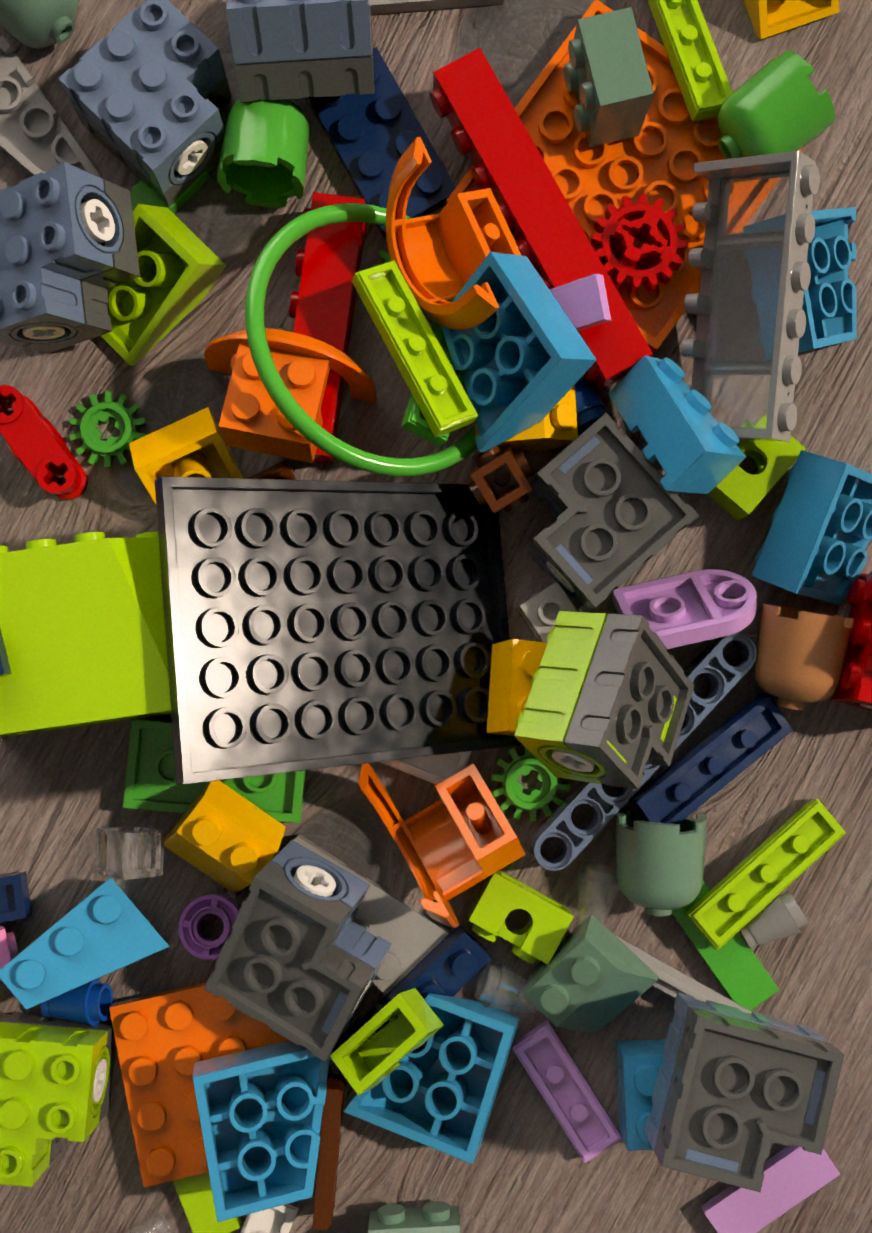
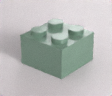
M632 7L578 19L574 40H570L568 43L569 63L564 64V79L567 90L575 92L578 104L574 106V117L578 132H585L588 147L639 136L654 92Z

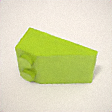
M138 204L133 211L140 277L130 281L118 282L119 285L107 289L109 301L107 307L108 315L111 317L112 332L100 336L130 366L136 365L205 298L227 266L167 207Z

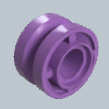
M221 894L205 895L193 900L184 909L179 921V937L184 948L193 956L203 960L218 959L226 939L233 932L232 926L241 908L239 903L231 897ZM211 913L218 915L224 924L223 933L218 939L209 938L203 931V921Z

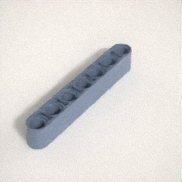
M735 633L714 639L683 672L692 683L696 676L704 674L710 680L711 689L704 698H700L694 691L692 692L675 750L755 663L757 657L756 646L746 635ZM728 642L734 643L740 651V659L734 666L727 664L723 658V648ZM645 764L644 775L639 789L660 767L659 765ZM582 781L564 800L565 802L552 813L553 815L547 818L532 836L530 846L537 862L543 868L551 871H558L567 867L638 790L621 787L615 794H605L601 784ZM579 804H589L593 810L591 821L585 826H575L571 820L573 809ZM553 836L562 839L563 850L559 856L550 859L541 855L540 849L544 840Z

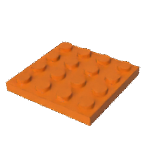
M207 982L115 1002L109 1007L144 1188L209 1172L192 1077L194 1062L282 1041H289L271 1030V1027L260 1020L256 1021L231 1006L229 1001L220 996L216 997L206 991L204 988Z

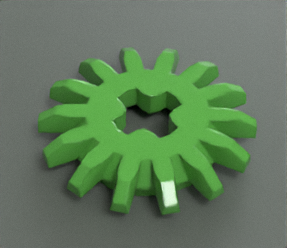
M105 391L104 402L100 403L93 393L88 396L93 406L89 409L80 403L76 406V409L84 414L82 419L70 418L69 424L79 427L78 433L69 434L70 441L82 440L83 445L75 451L78 455L91 451L92 454L88 463L92 465L96 463L100 456H104V467L110 468L113 456L117 455L120 464L124 465L127 461L123 451L126 449L130 450L129 443L133 439L137 440L146 436V434L135 432V428L147 423L145 417L133 418L140 407L137 403H134L128 409L125 408L127 395L121 393L117 403L113 402L111 391ZM111 418L116 419L115 427L120 431L117 438L109 436L106 441H102L103 433L97 429L100 422L107 424Z
M525 746L523 756H519L514 747H511L508 751L513 761L509 764L499 758L496 762L497 765L505 769L504 774H491L492 781L502 782L501 787L492 791L493 797L505 795L506 799L500 808L505 811L508 807L514 805L516 808L513 818L517 820L520 819L523 810L529 811L530 822L537 821L536 810L542 809L548 818L553 815L548 804L553 801L561 806L565 801L556 795L557 791H569L570 785L559 782V778L555 777ZM531 770L537 771V779L542 782V786L540 789L532 788L529 794L522 792L523 784L518 781L520 774L527 776Z

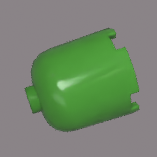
M787 50L782 55L774 57L725 99L718 114V127L721 135L718 145L726 159L799 151L823 134L835 122V110L828 91L825 89L818 94L808 78L815 71L799 54Z
M239 99L236 101L228 114L217 172V182L226 193H230L231 188L246 195L245 203L265 208L286 207L288 198L296 196L297 199H301L303 197L309 123L301 108L290 99H267L252 102H240Z

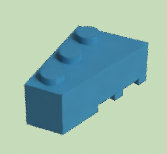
M644 355L609 393V396L629 430L633 433L639 431L647 441L648 445L642 452L648 461L653 462L656 458L666 473L660 480L666 491L708 494L746 458L737 446L740 440L730 427L722 422L718 423L709 413L712 409L709 401L698 391L688 388L682 380L685 376L684 372L674 361L667 357L662 360Z
M110 877L0 969V979L27 1010L170 946Z

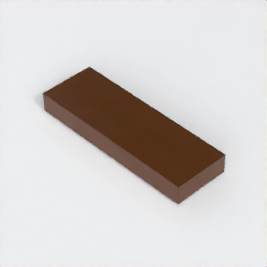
M328 1074L312 1225V1229L328 1231L334 1214L346 1081L342 1075Z

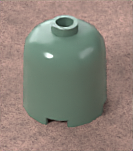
M0 0V26L17 42L30 48L41 49L51 46L56 42L63 43L71 37L75 30L74 22L79 10V0Z
M628 807L621 808L616 813V874L619 890L623 896L634 904L644 907L645 913L653 916H669L672 914V909L682 908L691 904L700 894L703 884L707 833L706 815L699 813L696 814V819L687 817L679 824L643 821L639 814L630 815Z

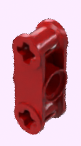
M0 385V433L5 438L12 453L29 470L39 486L45 491L64 500H74L80 497L86 491L88 476L67 448L65 440L49 420L43 416L32 400L22 395L12 386ZM10 405L12 406V409L14 410V412H13L12 414H11L10 409L8 408ZM64 470L66 471L64 473L66 482L60 485L61 477L58 474Z

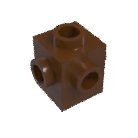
M495 446L474 458L478 466L471 470L470 476L473 481L468 483L481 506L488 503L493 513L503 507L506 512H509L529 499L526 493L533 490L529 477L533 476L535 472L522 451L514 455L510 446L500 451L498 446ZM503 468L509 471L510 480L505 484L497 483L493 477L496 470Z

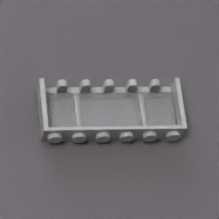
M800 151L694 163V173L709 180L708 201L695 203L692 209L693 219L705 226L704 247L692 248L688 255L690 266L701 270L700 293L687 294L684 301L686 311L698 315L696 338L683 339L681 342L682 356L694 359L692 383L685 384L690 390L698 391L709 401L712 406L709 413L718 423L722 422L730 427L739 440L790 442V432L793 431L797 422V408L793 401L795 385L798 384L802 372L798 349L799 338L804 335L806 329V315L802 307L804 290L808 289L811 279L807 255L808 245L812 242L815 235V220L811 213L813 195L818 192L820 185L819 169L815 161Z

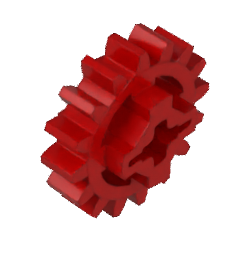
M641 193L637 204H632L627 195L623 196L620 202V209L610 203L606 207L605 218L598 217L594 230L597 233L592 234L590 243L594 249H598L595 252L604 264L608 275H613L616 278L614 285L617 290L625 282L630 284L631 294H636L640 284H644L649 293L653 292L657 286V278L662 283L667 284L673 276L671 270L678 271L684 261L680 255L684 254L688 247V242L678 238L683 235L686 226L685 224H673L672 221L678 211L674 208L664 213L661 210L663 205V199L658 198L652 206L647 204L646 194ZM636 240L644 243L641 249L633 246ZM611 249L617 252L619 261L616 259ZM646 266L650 268L645 270H636Z

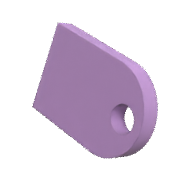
M699 570L617 588L612 592L613 604L617 613L643 615L649 623V628L658 635L667 649L735 634L750 625L757 611V595L752 583L745 577L726 570ZM728 597H738L737 599H726Z

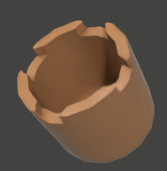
M763 603L756 646L757 657L754 663V678L758 686L766 693L778 697V706L789 709L804 710L805 702L819 703L830 699L837 692L841 682L855 619Z

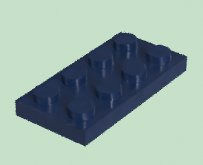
M375 47L373 48L375 94H347L346 96L305 98L362 199H365L368 205L387 208L388 191L395 166L416 137H421L432 163L415 182L408 199L406 215L411 218L427 216L444 207L446 200L456 187L380 52ZM377 225L382 236L386 238V227Z

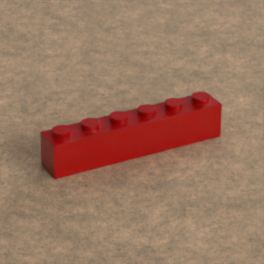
M313 192L311 208L304 207L303 214L328 205L344 203L366 204V202L362 198ZM363 222L330 224L306 234L305 250L298 249L296 257V276H301L299 292L292 291L290 299V317L295 318L293 332L325 342L342 351L347 356L357 294L352 279L355 273L360 271L366 230V223ZM330 369L321 405L322 428L337 438L345 379ZM317 447L313 462L333 464L334 457Z

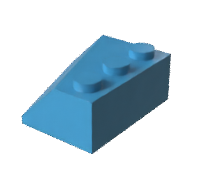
M856 207L814 210L811 213L815 220V235L812 242L808 245L807 255L811 279L808 289L804 290L802 309L806 315V329L804 335L799 338L798 353L857 339L856 287L848 279L850 263L856 260V244L848 243V224L856 222ZM786 214L743 227L744 233L784 231ZM783 247L744 250L746 258L750 262L753 279L752 297L758 308L761 325L759 336L761 344L765 348L766 359L773 358Z
M490 252L452 302L457 301L473 285L481 286L483 283L488 282L500 308L480 325L470 329L453 330L441 325L455 370H461L467 395L478 414V418L475 421L479 435L474 438L479 452H486L541 422L597 360L527 256Z
M801 450L797 462L789 472V482L782 500L773 513L772 525L766 541L757 554L756 566L752 576L799 595L841 605L852 583L857 579L867 562V552L865 549L872 539V474L847 463Z
M429 993L425 1001L444 1026L422 1046L411 1051L398 1062L400 1065L377 1086L359 1096L356 1094L344 1112L473 1164L485 1136L521 1017L480 1001Z
M282 1041L194 1062L192 1077L217 1222L308 1199L313 1196L330 1056L324 1062L311 1054L312 1051L302 1045L298 1046L291 1041Z

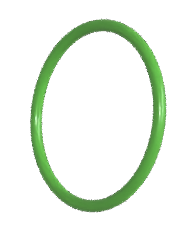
M344 203L323 206L296 217L282 227L268 241L260 253L252 270L245 302V325L251 356L258 375L275 405L292 426L308 441L335 459L363 471L394 477H411L437 472L463 460L477 448L474 438L476 436L475 424L459 441L438 453L416 458L379 456L355 448L333 436L315 422L289 392L271 356L264 323L266 290L277 262L295 241L303 235L326 225L341 222H363L386 227V208L368 204Z

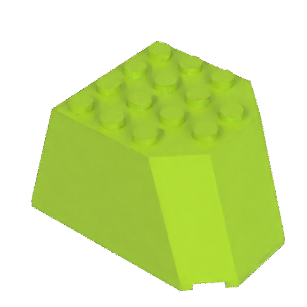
M87 532L75 535V543L57 545L56 539H37L27 541L25 550L8 552V546H0V628L12 673L11 675L0 677V738L171 714L158 532L140 533L135 535V538H105L104 532Z

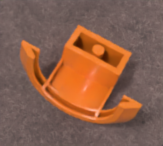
M416 137L398 160L390 181L386 208V237L391 261L395 260L419 307L432 320L453 330L470 329L480 325L500 308L488 282L483 283L481 286L473 285L457 301L452 302L490 252L521 255L491 188L458 193L439 213L406 219L407 203L411 190L418 178L432 163L421 137Z
M265 328L271 356L285 386L303 410L321 427L323 423L321 405L330 369L337 372L348 383L351 399L376 404V386L373 380L345 353L309 336L285 330ZM246 329L216 338L208 343L204 353L208 369L231 375L218 425L226 446L313 463L317 446L308 441L292 426L269 396L254 365Z
M369 763L362 764L358 784L386 825L424 895V898L420 900L423 908L432 919L452 928L458 927L459 923L448 900L525 856L526 854L518 837L474 763L435 785L441 799L406 820L403 819Z

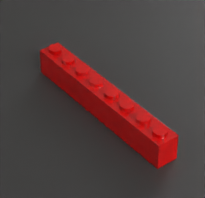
M481 48L434 71L433 92L430 93V99L436 113L440 118L447 117L453 128L451 136L458 152L462 156L467 154L474 165L472 174L480 190L491 188L505 221L516 240L521 255L528 257L549 290L595 273L603 275L611 321L578 331L597 359L584 376L589 382L594 380L599 390L624 378L644 355L651 357L653 353Z

